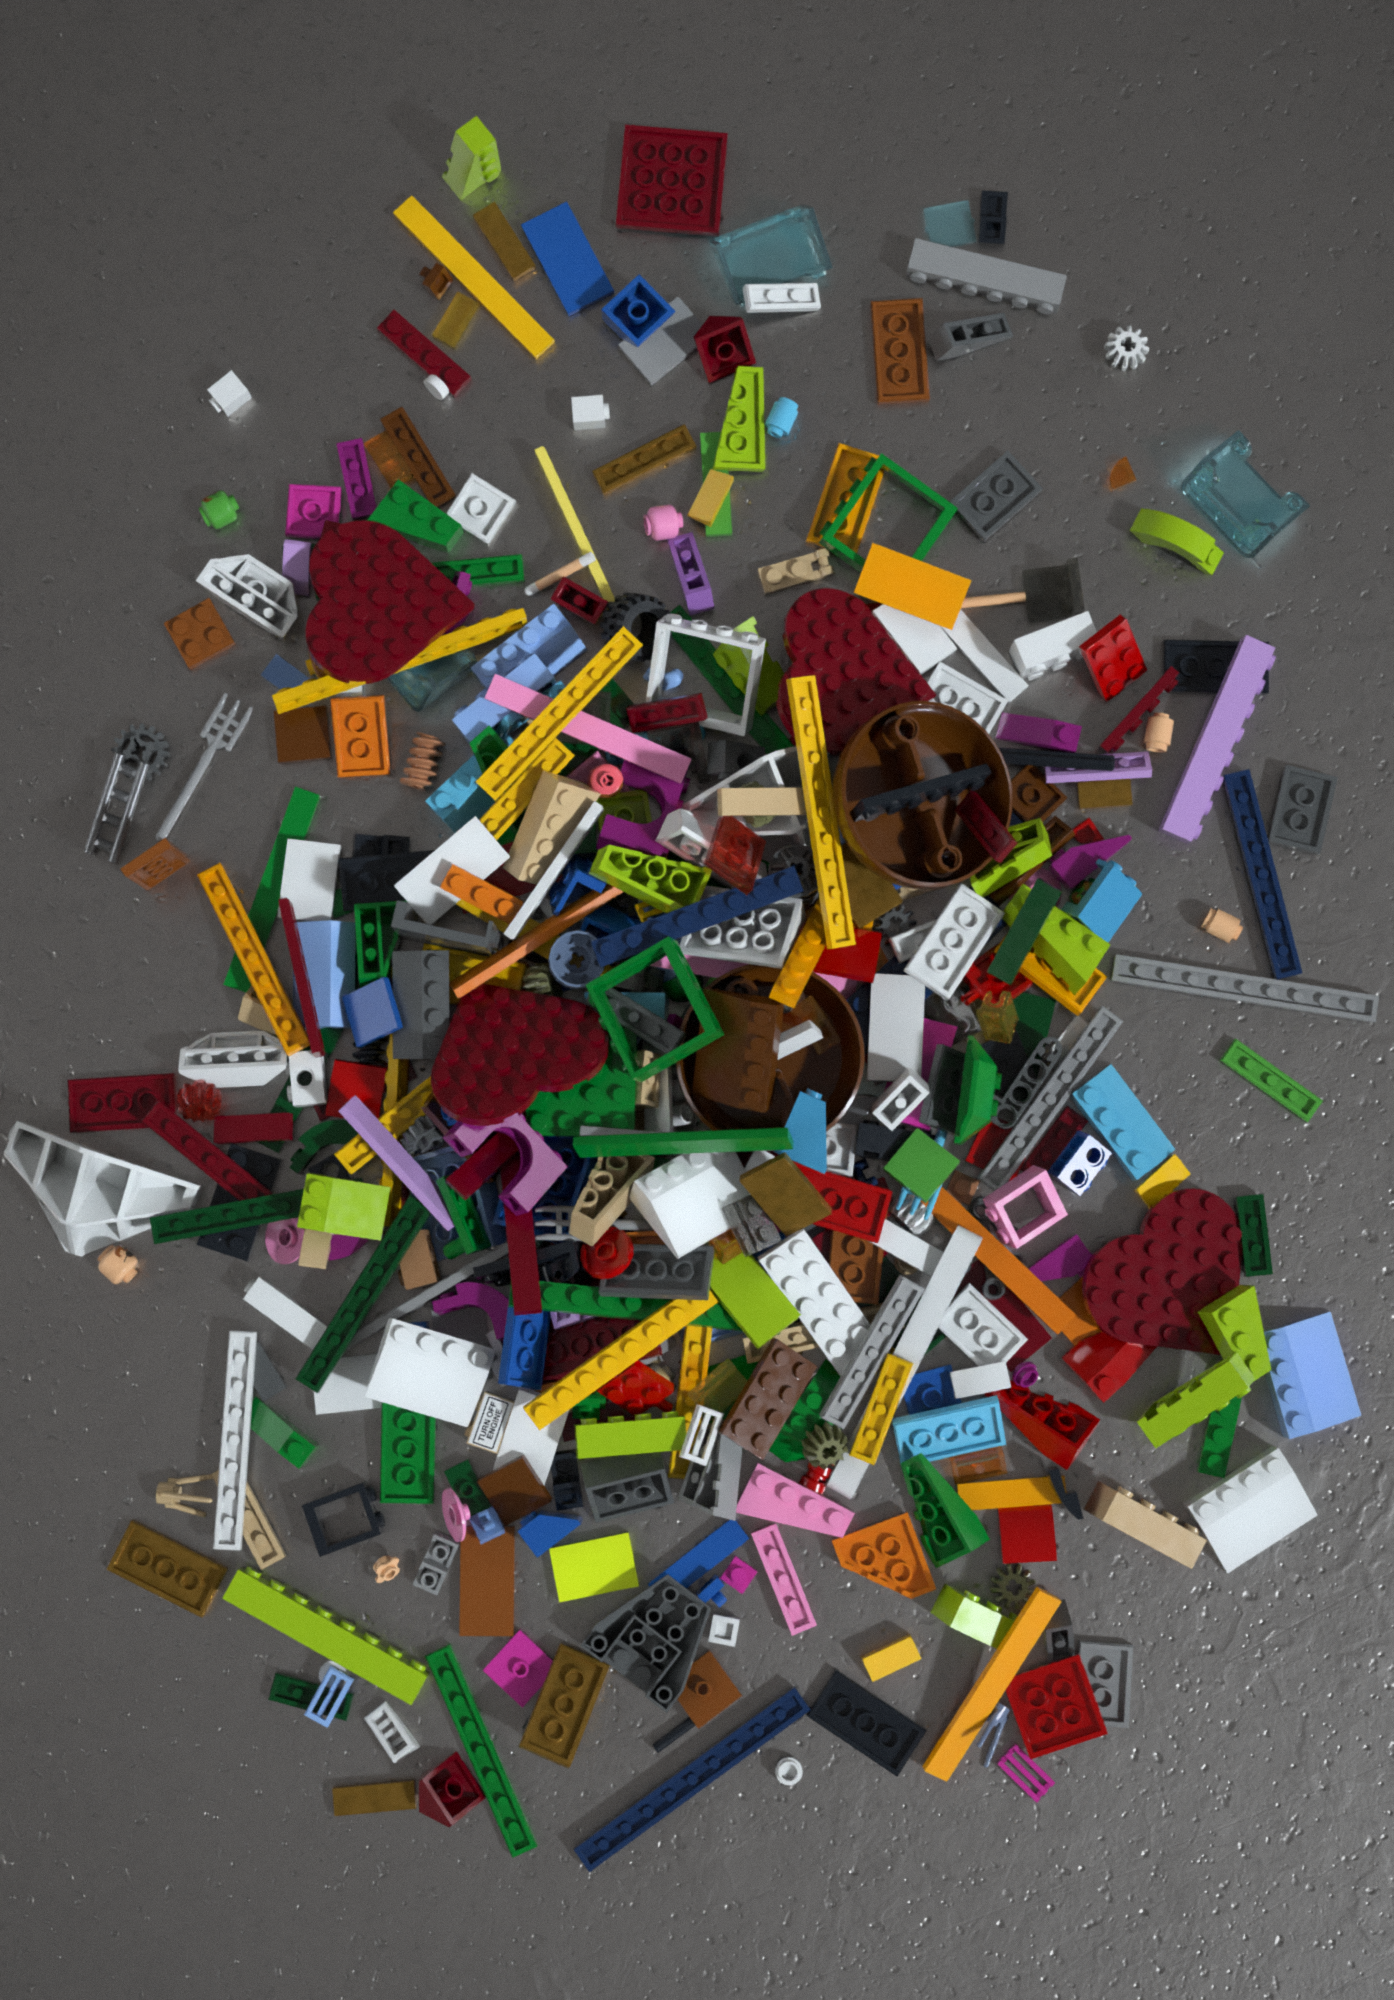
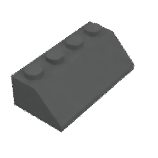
M449 950L392 951V991L403 1028L393 1032V1059H436L449 1028Z

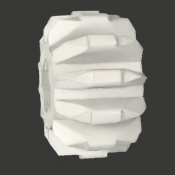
M1128 325L1125 331L1119 326L1116 328V334L1110 333L1107 337L1109 342L1105 343L1104 349L1109 352L1106 353L1105 357L1107 360L1114 359L1112 367H1116L1119 363L1121 364L1122 371H1126L1128 365L1134 370L1138 366L1137 362L1143 364L1146 359L1144 355L1148 354L1149 347L1145 346L1148 339L1147 337H1139L1141 329H1137L1134 333L1132 332L1131 325ZM1123 345H1128V350L1130 351H1125V347Z
M908 1193L902 1206L897 1210L896 1205L899 1197L897 1196L889 1206L891 1216L905 1230L914 1236L921 1237L935 1222L933 1214H930L928 1220H924L927 1207L920 1202L915 1213L910 1215L914 1196Z

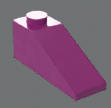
M1002 712L996 739L1044 751L1075 753L1082 726L1053 719Z
M1125 835L1070 848L1067 852L1061 849L1050 858L1053 863L1048 869L1069 892L1098 868L1095 864L1098 859L1107 861L1129 843L1132 837Z
M1073 1234L1027 1268L1040 1281L1073 1277L1077 1274L1079 1277H1082L1092 1255L1078 1235Z

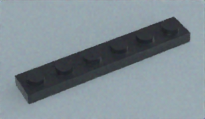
M983 764L864 798L857 803L849 814L854 822L864 819L868 822L884 813L892 815L901 808L908 807V809H913L925 801L933 803L946 795L954 797L964 790L970 789L974 791L981 788L985 784L984 780L992 772L987 764Z

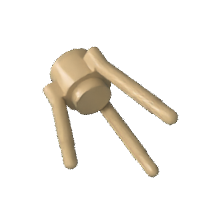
M211 1474L178 1479L168 1478L167 1483L159 1482L156 1490V1503L165 1504V1508H173L200 1517H206L205 1512L178 1503L180 1500L211 1503L212 1498L182 1494V1487L177 1485L211 1480L213 1477Z

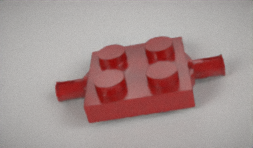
M996 944L974 960L962 980L971 990L961 996V1001L965 1002L964 1004L968 1006L979 998L993 1013H996L1031 987L1033 982L1021 972H1018L1013 983L1009 985L987 972L996 956V953L993 952L998 946Z
M639 1360L597 1389V1392L634 1416L642 1414L651 1407H657L663 1412H670L673 1408V1404L664 1398L674 1392V1384Z

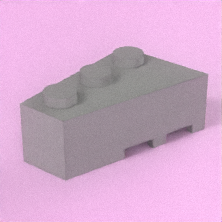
M708 1423L697 1456L699 1458H701L712 1426V1424ZM718 1432L707 1465L703 1466L690 1461L678 1500L711 1515L735 1521L742 1447Z

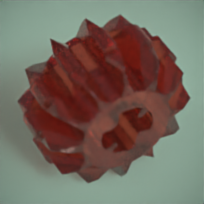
M194 1080L192 1084L184 1083L183 1088L179 1089L177 1094L178 1113L183 1115V1119L191 1118L193 1123L197 1120H201L203 1123H205L206 1119L214 1120L215 1115L220 1114L222 1109L221 1090L216 1089L215 1084L207 1085L206 1081L198 1083Z

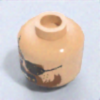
M110 1245L97 1259L99 1261L98 1270L113 1284H119L122 1281L127 1284L138 1273L135 1270L138 1264L137 1258L123 1245Z

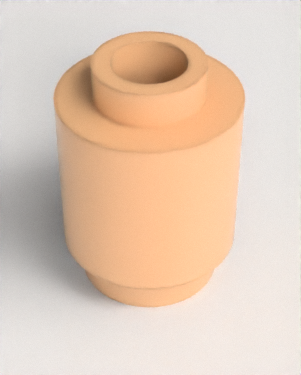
M1157 712L1147 718L1144 738L1147 751L1156 753L1167 752V747L1171 744L1174 720L1169 719L1168 714Z
M1212 908L1209 909L1201 927L1206 929L1207 933L1227 943L1231 939L1236 941L1243 929L1239 925L1240 919L1220 909L1214 910Z

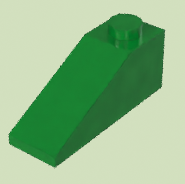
M257 1396L252 1400L250 1428L298 1469L304 1467L319 1447V1444Z

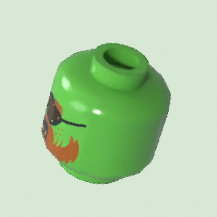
M223 490L203 498L201 501L202 506L199 507V511L207 526L212 525L215 529H220L237 520L236 510L240 509L233 494L228 496Z

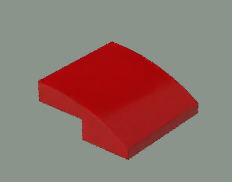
M335 1059L328 1093L326 1115L344 1118L339 1113V1110L356 1095L378 1119L381 1116L382 1099L386 1087L385 1074L388 1067Z
M1051 1504L997 1508L1003 1564L1057 1561Z

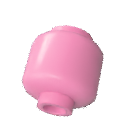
M670 504L650 507L647 514L643 516L646 535H650L655 541L676 538L679 528H683L681 512H676L674 506Z

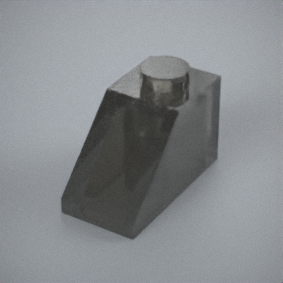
M620 960L612 963L611 970L625 961ZM648 966L613 988L632 992L661 993L665 970Z

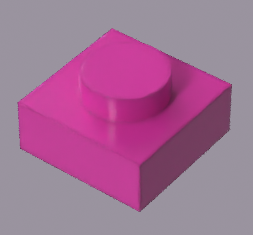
M735 1555L720 1579L743 1594L758 1571Z

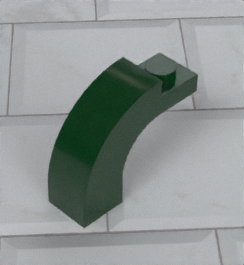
M330 1120L313 1126L298 1139L306 1147L304 1149L299 1148L290 1159L293 1163L289 1168L301 1175L321 1150L334 1144L346 1145L358 1135V1132L347 1120Z

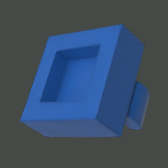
M714 1574L696 1591L697 1596L706 1603L712 1599L719 1608L727 1601L726 1596L720 1591L725 1586L724 1582L717 1574Z

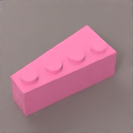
M757 1461L737 1500L736 1513L843 1538L855 1514L852 1509L804 1487L796 1480Z

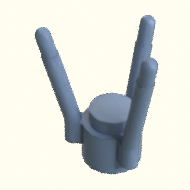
M997 1702L987 1718L988 1724L976 1744L980 1748L993 1726L997 1727L983 1764L985 1768L989 1766L1003 1727L1009 1719L1007 1714L1010 1709Z

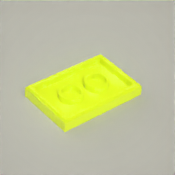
M629 1532L549 1548L559 1602L639 1586Z

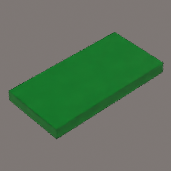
M382 1402L380 1503L434 1504L436 1418Z

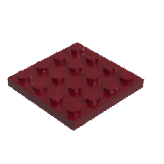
M625 124L616 228L719 237L728 133Z

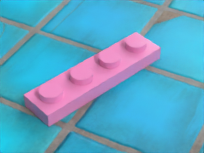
M774 1523L752 1532L751 1535L791 1635L793 1636L817 1626L777 1524Z

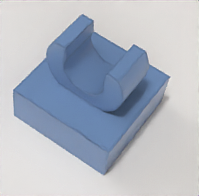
M493 1506L471 1516L469 1519L480 1544L505 1533V1529Z

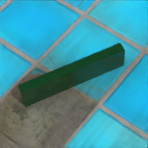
M1037 878L988 968V973L1009 985L1013 983L1063 892L1062 890L1041 878Z

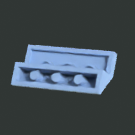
M333 920L297 922L320 1029L325 1027L351 1029L342 997L355 991V922ZM293 970V1006L306 1029Z

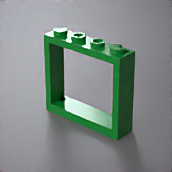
M882 453L877 459L873 457L863 469L867 472L862 481L857 478L849 489V492L852 493L849 500L846 502L842 499L835 509L834 513L837 514V517L833 523L827 521L819 532L823 536L819 544L860 573L866 560L833 536L880 468L942 511L911 555L912 558L920 561L924 559L958 509Z
M669 936L586 984L589 991V1002L594 1008L597 1007L601 1015L598 1018L599 1023L605 1031L609 1032L612 1038L610 1041L611 1047L617 1055L621 1056L624 1062L622 1069L627 1073L629 1079L632 1078V1080L641 1083L725 1035L678 942ZM667 956L705 1032L642 1068L605 991Z

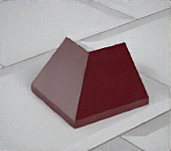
M709 316L693 337L708 383L734 373L738 366L748 367L756 363L742 317Z
M457 1751L421 1774L419 1779V1812L447 1827L453 1826L486 1798Z

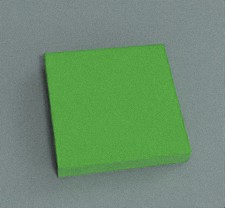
M917 1128L886 1164L883 1171L926 1204L958 1166L960 1160Z

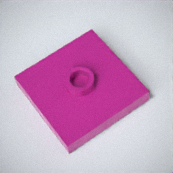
M289 484L285 536L288 538L320 539L325 519L340 523L342 488Z
M519 1629L483 1671L523 1708L543 1686L553 1659L527 1634Z

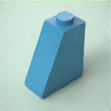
M807 1088L806 1093L800 1091L784 1127L789 1129L793 1138V1149L774 1150V1152L779 1155L786 1152L791 1160L825 1174L827 1170L826 1102L821 1100L822 1094Z

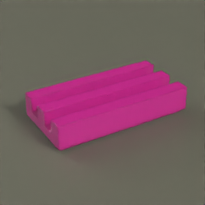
M1016 1743L996 1762L1036 1803L1055 1784V1781L1032 1759L1030 1760L1029 1756ZM1015 1751L1046 1781L1043 1785L1012 1756ZM1007 1760L1039 1789L1036 1793L1005 1764Z

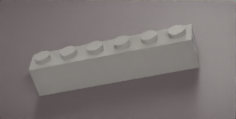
M915 238L906 277H910L912 281L917 283H934L941 289H959L962 293L970 296L976 294L983 295L988 300L1000 302L1001 300L1011 302L1013 306L1018 308H1026L1028 306L1036 308L1038 312L1043 314H1057L1067 275Z

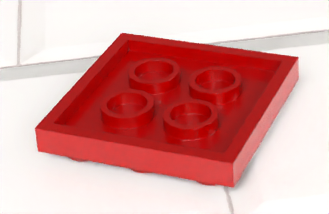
M1080 1653L1016 1674L1006 1688V1693L1030 1760L1108 1734Z

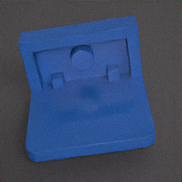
M574 854L561 872L563 875L560 881L552 885L548 894L551 897L549 904L551 905L553 915H559L577 882L599 893L603 891L606 882L588 874L595 860L594 858L587 857L585 859Z

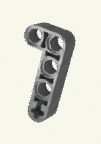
M1043 1038L1004 1097L1001 1099L994 1094V1100H998L997 1116H991V1123L1001 1129H1010L1017 1123L1061 1056L1062 1045L1057 1038ZM1053 1043L1055 1044L1054 1050L1057 1053L1055 1055L1049 1054L1046 1062L1051 1064L1047 1067L1041 1060L1035 1059V1057L1038 1055L1042 1058L1045 1054L1043 1046H1050ZM1032 1065H1038L1042 1068L1043 1074L1038 1079H1032L1027 1074L1028 1068ZM1023 1087L1027 1090L1028 1097L1025 1101L1018 1102L1013 1098L1012 1093L1016 1088ZM1007 1109L1012 1112L1013 1120L1010 1123L1003 1124L998 1120V1114L1001 1110Z

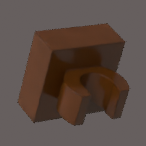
M438 263L432 269L424 266L418 274L421 278L425 279L422 285L431 297L437 300L441 299L453 281L445 267Z

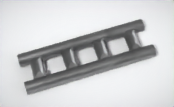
M115 752L84 848V852L88 854H94L96 847L110 852L108 861L116 864L119 862L150 766L149 763L144 761L139 762L138 768L124 764L125 754ZM120 773L134 778L130 793L115 788ZM112 798L126 803L122 818L107 813ZM104 823L118 827L114 843L99 837Z

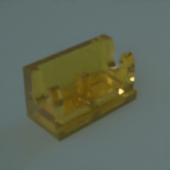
M989 991L984 996L981 1008L977 1009L976 1012L984 1038L986 1040L1011 1044L1018 1022L1011 993L1003 991L999 1002L992 1004L990 1003L992 993Z

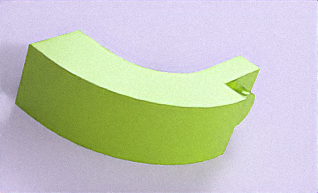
M1141 508L1130 529V532L1144 544L1172 550L1185 557L1206 575H1213L1224 554L1214 544L1216 540L1212 536L1183 519L1161 511Z

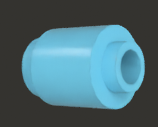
M780 397L778 401L774 402L764 424L768 429L767 433L775 438L788 436L798 415V404L785 397Z

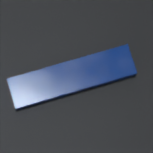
M729 1519L651 1580L648 1585L650 1587L669 1574L684 1587L688 1588L750 1538L736 1519L735 1521Z

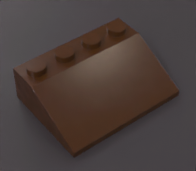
M705 987L703 993L725 1035L697 1050L692 1094L738 1109L766 1113L773 1103L784 1004L769 997ZM701 1023L699 1026V1035L705 1032Z

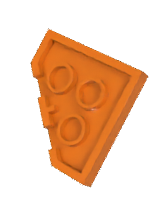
M907 1511L845 1534L843 1538L837 1537L832 1539L840 1565L845 1569L862 1575L910 1599L936 1590Z

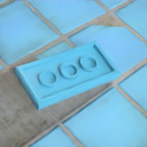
M997 1395L892 1419L900 1463L919 1453H922L931 1462L1006 1445Z

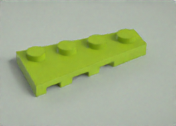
M738 366L735 370L712 470L763 472L765 470L763 367Z

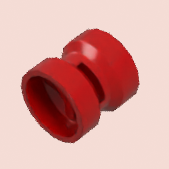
M809 1462L807 1465L808 1471L805 1475H802L799 1484L823 1495L826 1489L825 1482L831 1478L834 1470L828 1466L825 1470L820 1468V1466L815 1468Z

